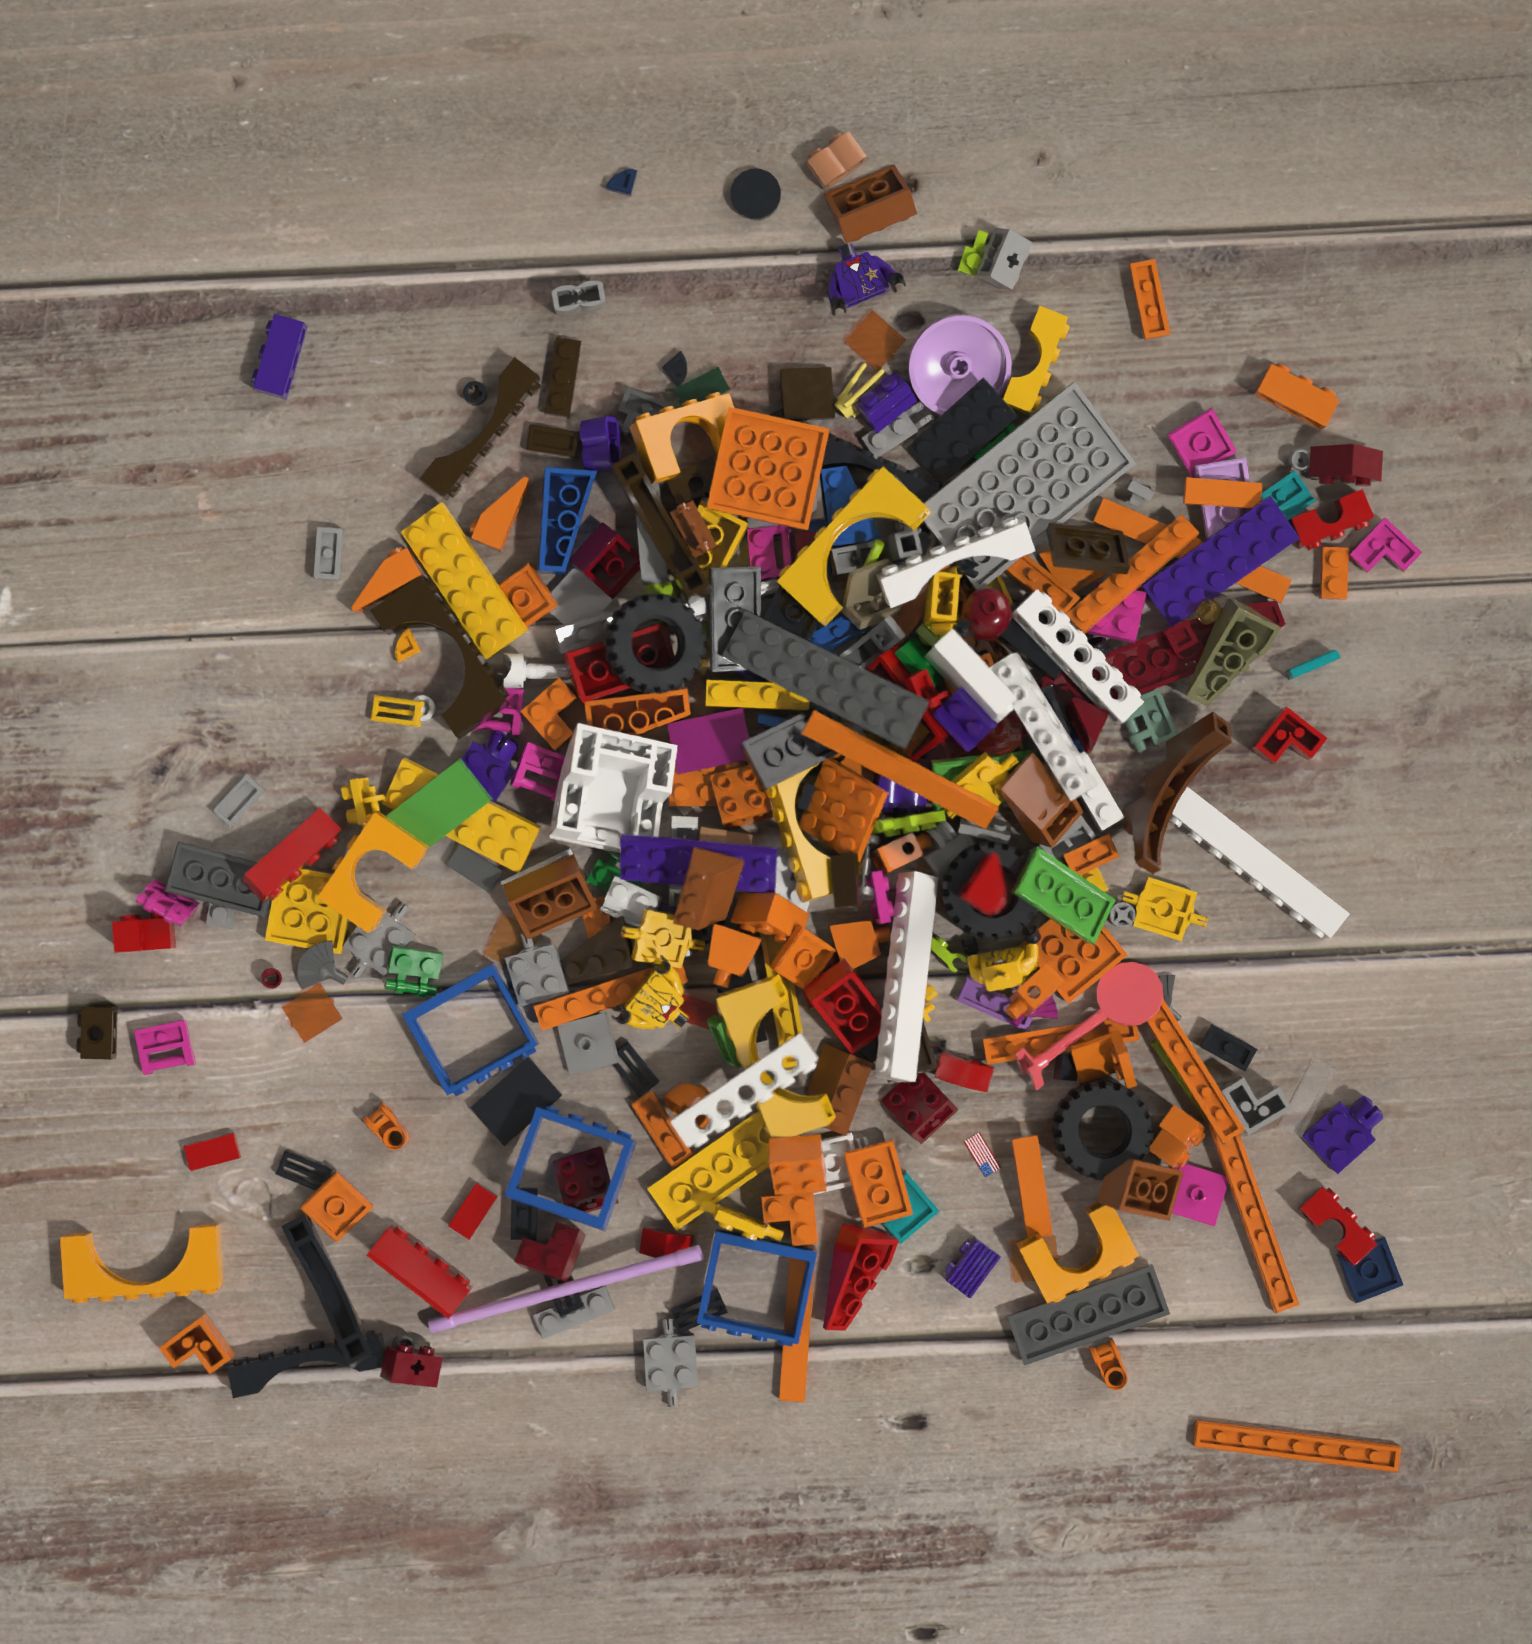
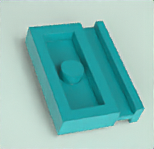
M1293 471L1264 491L1261 496L1262 501L1270 495L1287 520L1316 501L1296 471Z

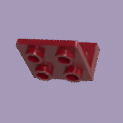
M925 1073L916 1075L915 1082H900L881 1100L886 1108L920 1144L924 1143L959 1110Z
M601 1146L553 1161L563 1205L586 1213L602 1208L611 1179Z

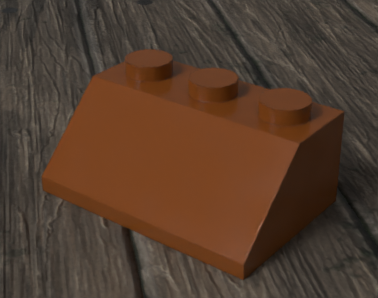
M895 164L824 193L837 228L846 244L860 240L862 237L873 232L881 231L897 222L905 221L917 214L911 191Z
M694 847L676 903L673 924L699 930L725 920L745 860Z
M574 854L503 884L508 903L527 939L598 909Z
M825 1043L805 1095L815 1096L827 1093L836 1118L829 1125L824 1126V1128L847 1136L872 1069L873 1061Z
M1129 1159L1104 1177L1097 1202L1119 1211L1170 1221L1184 1171Z

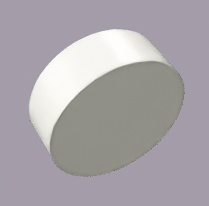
M420 695L415 697L413 700L425 702L421 710L423 717H420V721H428L433 718L436 712L435 702L428 696ZM410 705L409 709L415 711V706Z

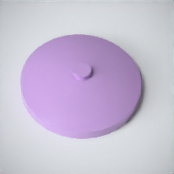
M954 314L937 319L918 335L910 351L908 373L913 390L921 402L937 414L943 415L983 377L1002 396L1010 380L1012 362L1007 343L994 326L976 316Z

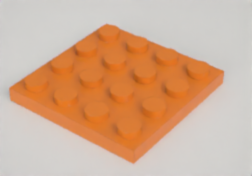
M728 407L707 509L808 531L830 429Z

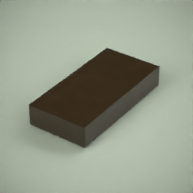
M530 424L526 451L577 458L580 443L579 432Z
M848 853L830 856L834 908L839 909L862 905L858 854Z

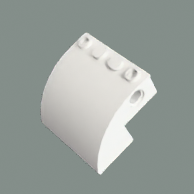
M578 723L571 737L563 762L554 802L549 838L620 853L622 834L658 837L662 805L672 791L677 745Z

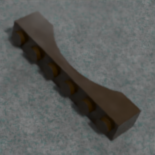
M514 357L499 376L497 404L484 430L474 441L461 450L447 456L435 458L421 476V481L445 500H448L450 496L454 498L462 488L460 485L462 480L466 476L468 478L471 477L478 467L476 462L481 456L485 458L494 446L491 444L497 436L502 437L509 428L507 423L513 415L517 417L525 407L523 404L525 399L529 395L533 397L541 386L539 384L541 380L539 375Z
M633 453L611 465L613 475L689 605L712 593L709 580L672 523L636 455Z

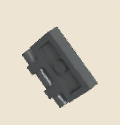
M627 387L618 412L627 415L625 422L618 420L620 434L626 437L632 436L629 427L634 423L637 416L645 413H650L651 416L659 414V410L673 406L675 409V405Z

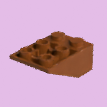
M1031 752L998 788L1031 842L1050 848L1055 846L1083 813L1077 800L1071 801L1056 776Z

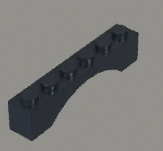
M829 437L827 439L821 468L850 466L873 472L884 467L922 503L944 487L932 480L929 483L920 480L921 475L911 470H906V473L896 469L897 464L892 461L883 459L881 462L874 459V454L868 450L860 448L857 451L850 448L851 443L838 437L836 440Z
M304 1214L281 1226L292 1250L320 1299L348 1366L355 1368L376 1357L377 1354L311 1218Z
M375 1330L366 1331L377 1356L353 1369L362 1372L382 1367L386 1350L382 1332L375 1334ZM334 1338L333 1343L325 1344L324 1340L310 1343L309 1348L300 1350L299 1346L283 1349L284 1353L274 1355V1351L260 1353L257 1359L249 1360L248 1356L233 1359V1364L227 1367L232 1396L233 1398L259 1393L273 1377L291 1366L312 1361L336 1362L346 1366L348 1364L336 1338Z

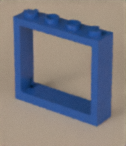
M495 963L402 1014L447 1096L454 1093L456 1097L469 1090L467 1084L475 1080L480 1084L492 1077L489 1072L496 1068H499L500 1071L505 1070L514 1064L512 1059L519 1055L524 1059L537 1052L534 1047L539 1042ZM492 977L528 1042L452 1083L417 1018Z
M545 1105L544 1109L536 1107L505 1196L509 1199L606 1231L636 1142L631 1139L632 1135L627 1132L617 1130L615 1134L607 1131L608 1127L603 1124L593 1122L591 1126L582 1123L584 1118L569 1113L568 1117L559 1115V1110L547 1105ZM543 1119L623 1145L599 1216L518 1189Z
M716 1229L697 1323L702 1324L701 1328H706L710 1331H716L717 1328L727 1329L726 1333L734 1336H741L742 1333L751 1334L752 1339L766 1342L767 1338L775 1339L777 1344L782 1346H792L793 1343L798 1344L817 1249L792 1246V1244L757 1237V1240H752L740 1233ZM721 1243L807 1261L792 1331L706 1314Z

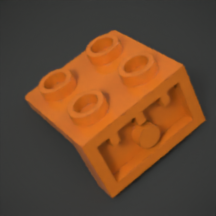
M750 765L710 776L724 830L773 818L770 799L766 792L762 790Z
M1119 1031L1070 1048L1081 1084L1116 1073L1118 1080L1123 1079L1128 1089L1137 1086L1129 1054Z

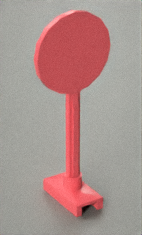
M1136 962L1120 963L1114 966L1100 978L1096 990L1097 1003L1100 1010L1043 1053L1039 1052L1032 1058L1024 1048L1018 1051L1015 1055L1021 1073L1023 1075L1028 1073L1033 1087L1037 1091L1045 1085L1041 1070L1047 1067L1051 1060L1104 1020L1110 1019L1112 1022L1124 1026L1140 1025L1150 1020L1160 1010L1164 998L1163 985L1158 975L1148 966Z

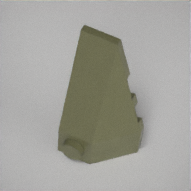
M1229 597L1215 621L1185 693L1186 697L1209 706L1231 685L1230 682L1241 672L1244 673L1250 668L1249 664L1269 650L1281 627L1251 607Z

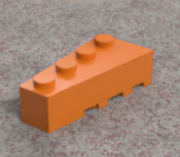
M688 687L678 688L665 693L641 692L601 697L584 702L588 726L633 736L691 714Z

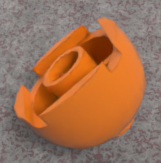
M684 1082L671 1088L663 1097V1101L673 1115L676 1113L679 1115L710 1094V1092L703 1085L697 1087L693 1083ZM700 1114L696 1117L697 1125L705 1128L710 1122L707 1115Z

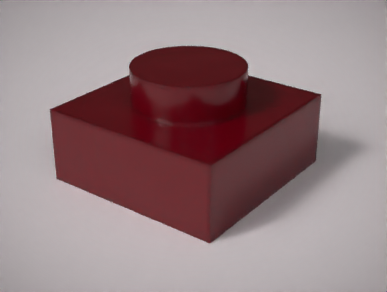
M1187 619L1163 632L1175 655L1199 642Z

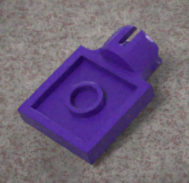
M497 730L490 734L483 745L473 741L462 758V761L491 796V801L496 803L516 770L511 764V759L518 750V744L512 738L507 740L501 748L500 745L507 734Z
M1361 1096L1350 1106H1346L1339 1101L1302 1134V1137L1337 1174L1376 1141L1371 1131L1383 1119V1115L1380 1109L1373 1105L1372 1101L1366 1096Z

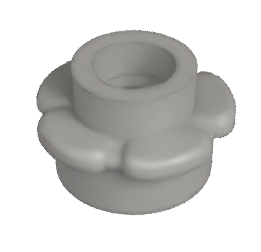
M1303 448L1294 449L1287 459L1291 470L1297 473L1309 471L1310 452ZM1299 458H1301V459L1303 460L1302 463H1299V462H1298V459H1299Z

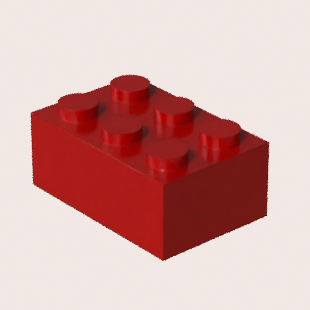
M845 958L803 988L810 1002L851 1054H854L880 1034L881 1011L883 1007Z

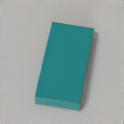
M1332 650L1288 669L1286 674L1289 680L1341 657L1338 650Z

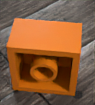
M821 1134L769 1138V1165L775 1195L827 1191L826 1164Z

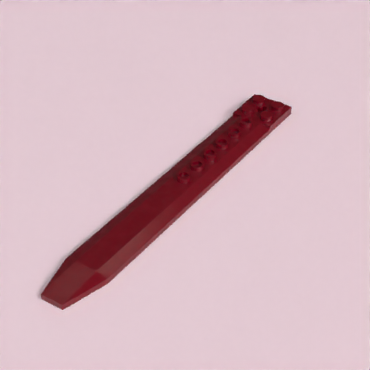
M1277 600L1244 604L1281 628L1286 625ZM1223 608L1189 620L1188 623L1199 642L1176 655L1163 634L1164 631L1140 639L1135 643L1109 651L1105 655V661L1111 667L1117 668L1123 675L1122 679L1129 686L1135 687L1140 694L1193 675L1215 621ZM1093 669L1092 677L1096 681H1100L1101 675L1099 671ZM1063 671L1054 681L1047 676L1035 680L1040 689L1051 684L1053 685L1068 723L1070 720L1065 710L1072 698L1077 697L1095 705ZM1110 688V696L1117 700V690ZM1013 709L1000 722L996 723L997 726L969 752H966L950 735L929 751L925 759L920 758L914 763L931 771V760L957 758L1019 734L1021 741L1030 738L1031 735L1015 709Z

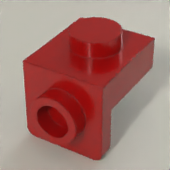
M927 668L919 670L903 679L909 692L929 702L927 709L940 705V700L948 695L947 690L936 692Z

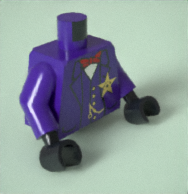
M852 243L840 247L838 251L843 262L834 266V272L829 276L827 287L831 314L835 316V310L838 308L843 309L844 313H846L847 308L888 292L890 286L894 293L897 292L896 284L902 283L904 287L906 286L903 275L897 273L891 265L878 256H871L869 252L857 255Z

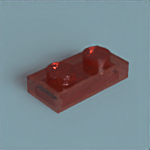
M683 994L684 1002L679 1009L689 1016L687 1023L710 1030L707 1019L713 1015L718 1017L717 1004Z

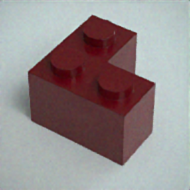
M1358 444L1311 446L1309 477L1319 479V484H1335V480H1340L1342 483H1355V486H1371V482H1381L1383 451Z
M556 1221L547 1246L523 1238L514 1262L521 1268L562 1282H569L586 1234L580 1229Z

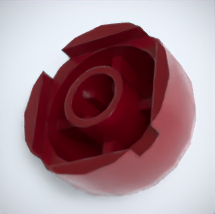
M983 587L974 590L965 598L960 609V619L975 623V625L969 626L968 632L974 633L973 637L977 639L991 640L998 638L1006 631L1011 622L1012 607L1010 601L1003 592L995 588Z

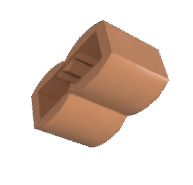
M841 132L830 139L828 147L823 150L819 147L808 156L810 159L807 161V167L824 190L832 187L867 160V155L850 132L844 135Z

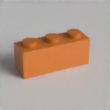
M1279 363L1276 366L1271 364L1263 375L1254 395L1317 429L1323 430L1327 426L1340 399L1336 398V394L1328 388L1322 387L1319 389L1313 386V381L1302 375L1296 377L1289 373L1290 369Z

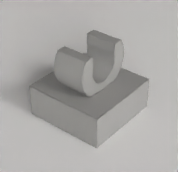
M1133 476L1127 490L1133 492L1128 504L1137 508L1142 498L1150 501L1156 487Z

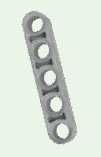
M660 483L653 484L652 486L661 501ZM636 514L642 585L668 583L667 566Z

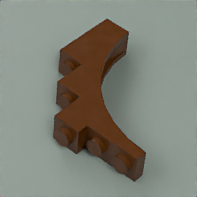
M1213 711L1166 742L1167 761L1144 776V791L1146 795L1123 809V827L1128 834L1133 835L1135 863L1152 875L1161 870L1163 838L1178 800L1198 772L1217 753L1232 743L1230 724Z

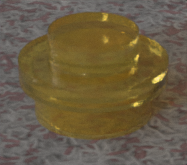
M1204 600L1196 611L1199 621L1205 625L1215 622L1220 616L1221 605L1214 600Z

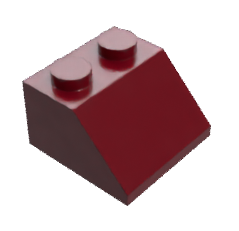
M604 522L598 526L569 559L576 568L612 600L641 569L639 554Z

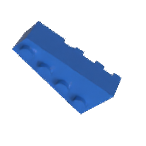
M545 467L543 473L537 573L563 575L565 573L597 471Z

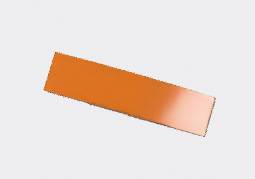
M1038 1135L1013 1138L1011 1141L1026 1236L1028 1238L1038 1232L1041 1236L1053 1235Z

